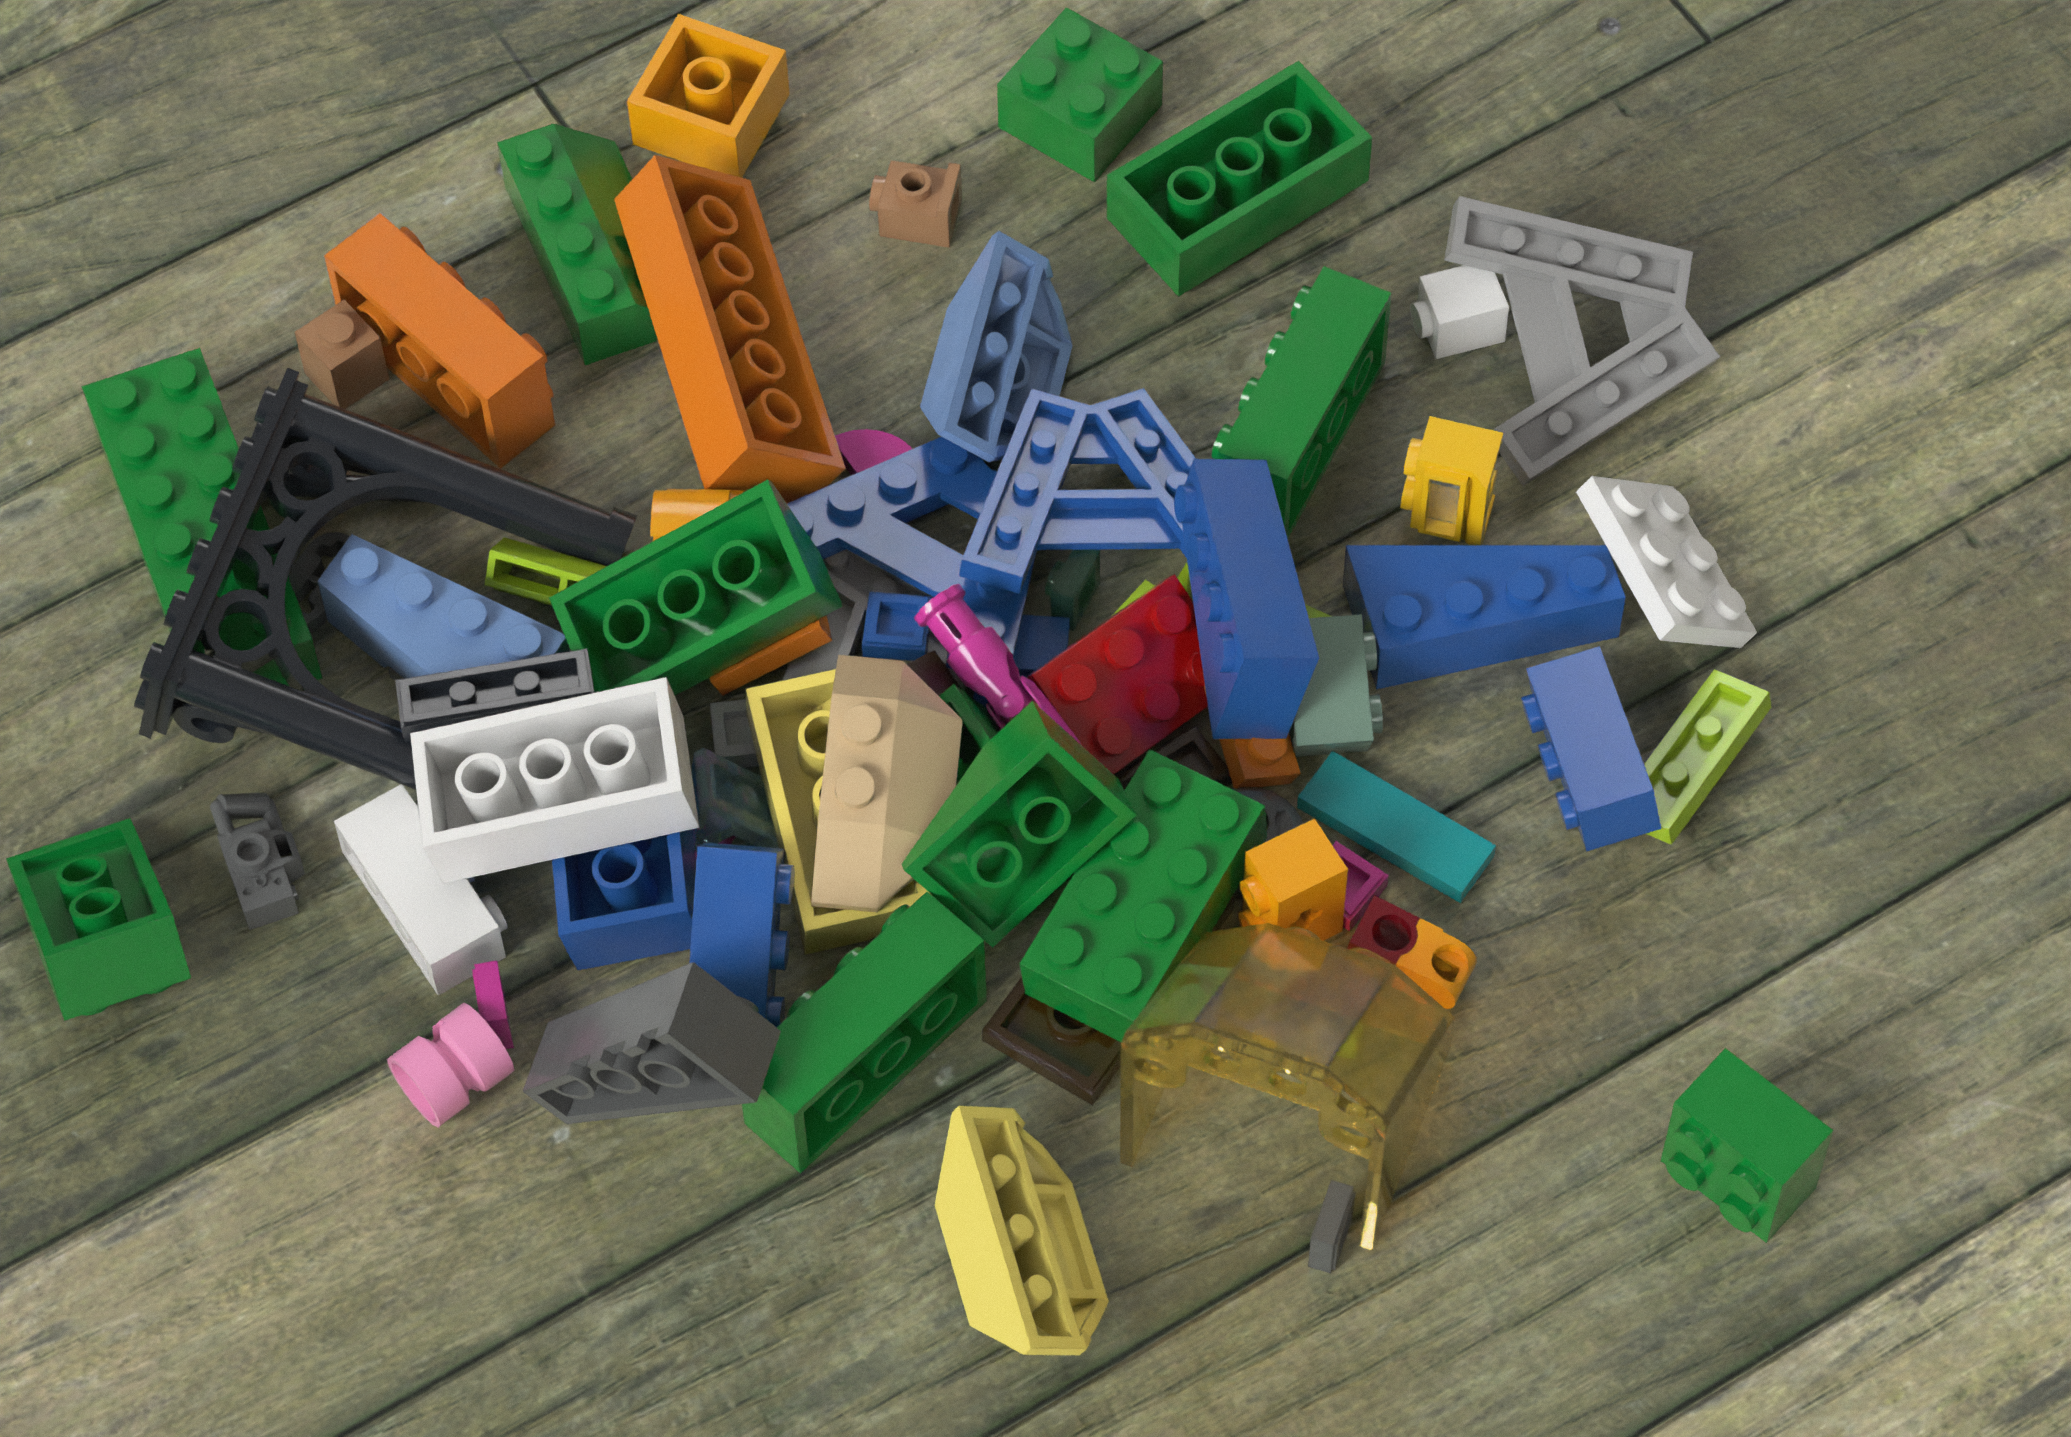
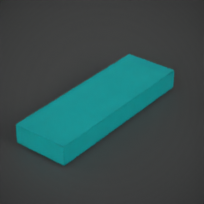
M1334 751L1330 753L1297 799V808L1459 903L1462 902L1495 856V844Z

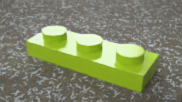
M1713 670L1644 764L1654 790L1661 829L1646 833L1647 835L1670 845L1673 844L1772 708L1770 692L1718 670Z

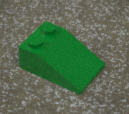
M1032 701L984 745L902 862V867L906 873L993 948L1136 816V813L1119 779Z
M131 818L6 858L64 1021L80 1015H94L104 1011L110 1005L143 994L160 993L170 988L173 984L191 979L173 914Z

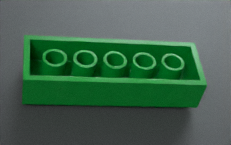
M200 348L82 386L97 436L164 618L176 590L188 593L195 576L186 572L199 538L211 541L218 526L209 522L220 490L223 486L234 490L240 474L232 471L239 448ZM261 505L250 528L252 530H270ZM278 553L271 555L273 566ZM238 559L221 596L233 590L248 589L256 591L257 582L254 573L246 564ZM288 578L285 588V617L288 631L299 658L316 680H320L323 678L313 640ZM244 612L233 613L226 617L219 631L220 639L225 645L240 651L250 650L267 638L264 626L260 620L252 614ZM200 642L197 651L205 654L203 643ZM274 659L253 672L289 686Z

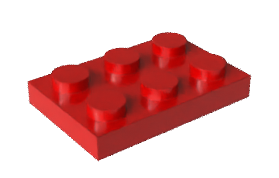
M1175 574L1159 582L1026 677L1033 681L1038 689L1042 691L1081 742L1082 746L1113 775L1208 706L1204 690L1205 682L1194 605Z

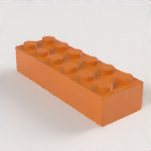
M654 155L618 194L614 201L704 489L744 490L745 492L768 479L774 484L785 502L789 503L830 485L846 468L751 181Z

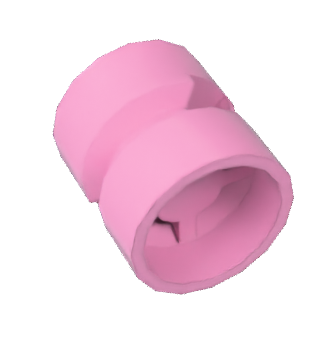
M462 1003L432 1027V1041L417 1036L387 1059L389 1068L405 1095L423 1117L438 1128L470 1104L469 1090L486 1092L514 1071L513 1062L499 1037L482 1016L466 1003Z

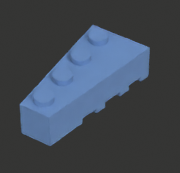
M351 534L318 580L328 622L382 667H391L404 679L570 652L563 633Z

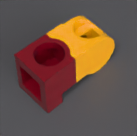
M1374 895L1348 944L1339 969L1361 980L1364 979L1367 973L1406 991L1411 997L1424 1005L1445 1010L1451 1009L1456 1005L1477 964V957L1465 943L1443 932V929Z

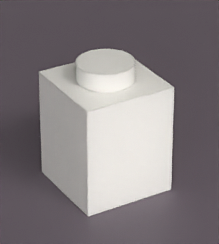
M1463 265L1420 276L1418 300L1411 303L1410 306L1411 318L1417 336L1420 339L1427 337L1435 359L1505 342L1509 305L1495 272Z

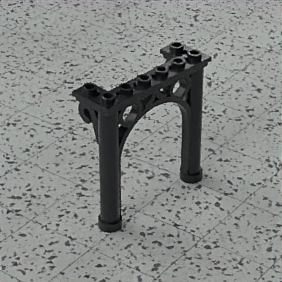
M287 368L278 390L269 386L265 389L254 418L257 425L252 437L245 436L240 445L232 467L233 472L240 474L234 490L223 486L219 492L209 522L218 525L211 541L200 537L195 546L186 572L195 576L188 593L177 589L171 600L163 623L164 626L172 628L165 645L153 642L140 674V678L143 681L134 703L135 708L143 710L139 735L150 739L154 731L166 735L174 718V721L181 729L196 738L213 743H226L233 739L237 727L276 736L416 790L411 742L404 743L400 721L355 705L329 691L307 670L293 646L285 617V588L290 570L305 544L327 522L353 507L381 499L405 498L439 505L563 554L608 566L621 559L637 515L614 507L612 512L307 395L308 385L297 381L299 372ZM290 471L297 478L308 484L330 488V492L315 500H300L290 495L285 488L284 482ZM347 471L370 475L352 482H347L346 480ZM267 492L271 505L285 519L280 525L271 530H252L250 528ZM278 553L273 566L271 555ZM238 559L246 564L254 573L257 582L256 591L240 589L229 591L221 596ZM239 612L252 614L263 624L267 638L250 650L240 651L228 647L219 636L222 622L226 617ZM200 642L203 643L205 654L197 651ZM274 659L289 686L253 672Z

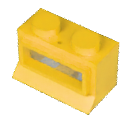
M1429 416L1423 440L1411 439L1404 465V475H1407L1403 488L1400 509L1412 511L1410 528L1418 529L1417 532L1453 541L1460 542V539H1462L1468 545L1483 544L1495 502L1493 491L1498 470H1494L1503 440L1502 432Z

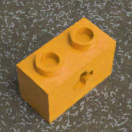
M1315 818L1245 852L1244 880L1240 881L1243 908L1238 913L1239 922L1251 945L1255 948L1262 945L1274 965L1342 932L1348 868Z

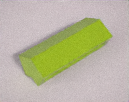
M503 537L490 549L485 585L493 587L495 590L552 606L549 597L607 566ZM512 566L559 579V589L509 575Z

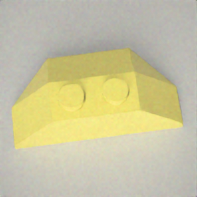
M958 1106L951 1114L935 1208L969 1325L1023 1355H1081L1088 1348L1091 1336L1097 1328L1109 1301L1073 1184L1045 1147L1023 1129L1025 1122L1014 1108Z

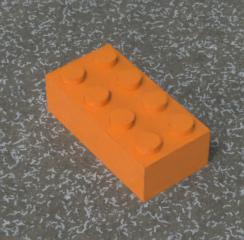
M379 213L324 255L335 304L345 300L381 338L387 368L500 469L555 426L551 398H553L554 394L548 383L545 368L548 359L541 345L531 335L523 333L520 336L506 323L502 312L490 299L483 297L479 300L465 287L461 276L447 262L438 264L425 253L422 243L410 229L404 226L398 229Z

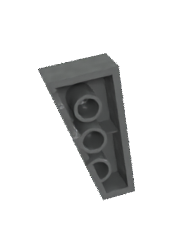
M691 962L548 1022L522 1092L565 1124L756 1103L781 1031L758 1013V1008L754 1003L736 996L696 963Z

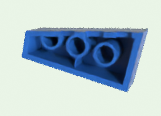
M1194 459L1185 484L1179 485L1176 489L1174 510L1176 519L1179 523H1182L1212 738L1286 739L1318 663L1319 655L1267 460Z
M1346 545L1343 588L1352 615L1362 614L1363 633L1373 632L1375 636L1376 670H1370L1376 690L1619 637L1626 596L1606 545Z

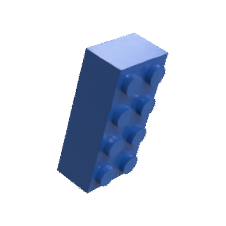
M692 829L552 860L558 933L577 971L690 949L696 875Z

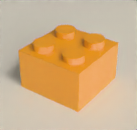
M678 14L627 100L633 145L688 164L742 178L790 95L786 50Z

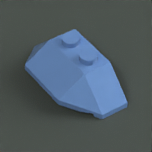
M1000 231L992 235L946 310L920 404L921 410L938 435L987 462L1003 459L1031 388L1060 396L1073 346L1061 302L1050 281L1053 273L1049 259Z

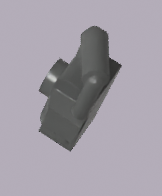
M266 793L219 794L216 800L211 803L210 810L219 833L217 834L218 841L249 930L299 914L295 901L299 899L294 884H290L303 876L305 872L292 833L284 831L275 802ZM263 818L235 829L232 823L233 819ZM288 853H291V855H292V856H287V857L280 858V856L285 855V854H288Z

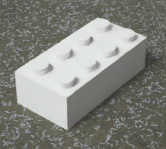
M666 677L410 733L422 846L443 883L699 828L684 717Z

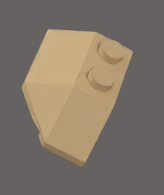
M838 655L831 697L820 797L811 906L878 912L892 900L895 894L914 880L904 871L902 862L956 787L963 720L904 661Z

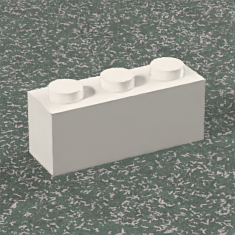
M402 784L334 821L342 853L438 996L472 977V969H475L474 964L495 960L499 962L506 958L500 932L508 927L501 910L490 895L479 898L470 883L475 881V877L448 883L442 882L422 846L418 803L415 804Z

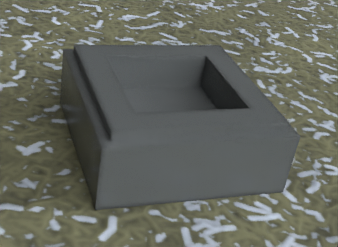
M1334 1180L1330 1181L1311 1236L1308 1267L1330 1274L1332 1269H1336L1353 1219L1356 1196L1353 1186Z

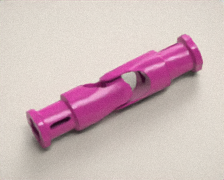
M955 584L940 592L919 610L914 617L915 621L920 627L928 626L949 654L946 660L963 684L987 699L989 703L986 704L989 717L999 731L1033 701L1082 745L1042 691L1038 689L1037 685L1023 675L1020 677L1011 651L993 627L985 628L963 600L966 593L960 584Z

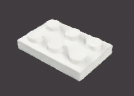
M1591 476L1576 491L1660 641L1742 648L1757 633L1745 612L1746 605L1743 598L1728 583L1717 563L1718 558L1715 549L1701 536L1689 515V505L1686 499L1673 486Z

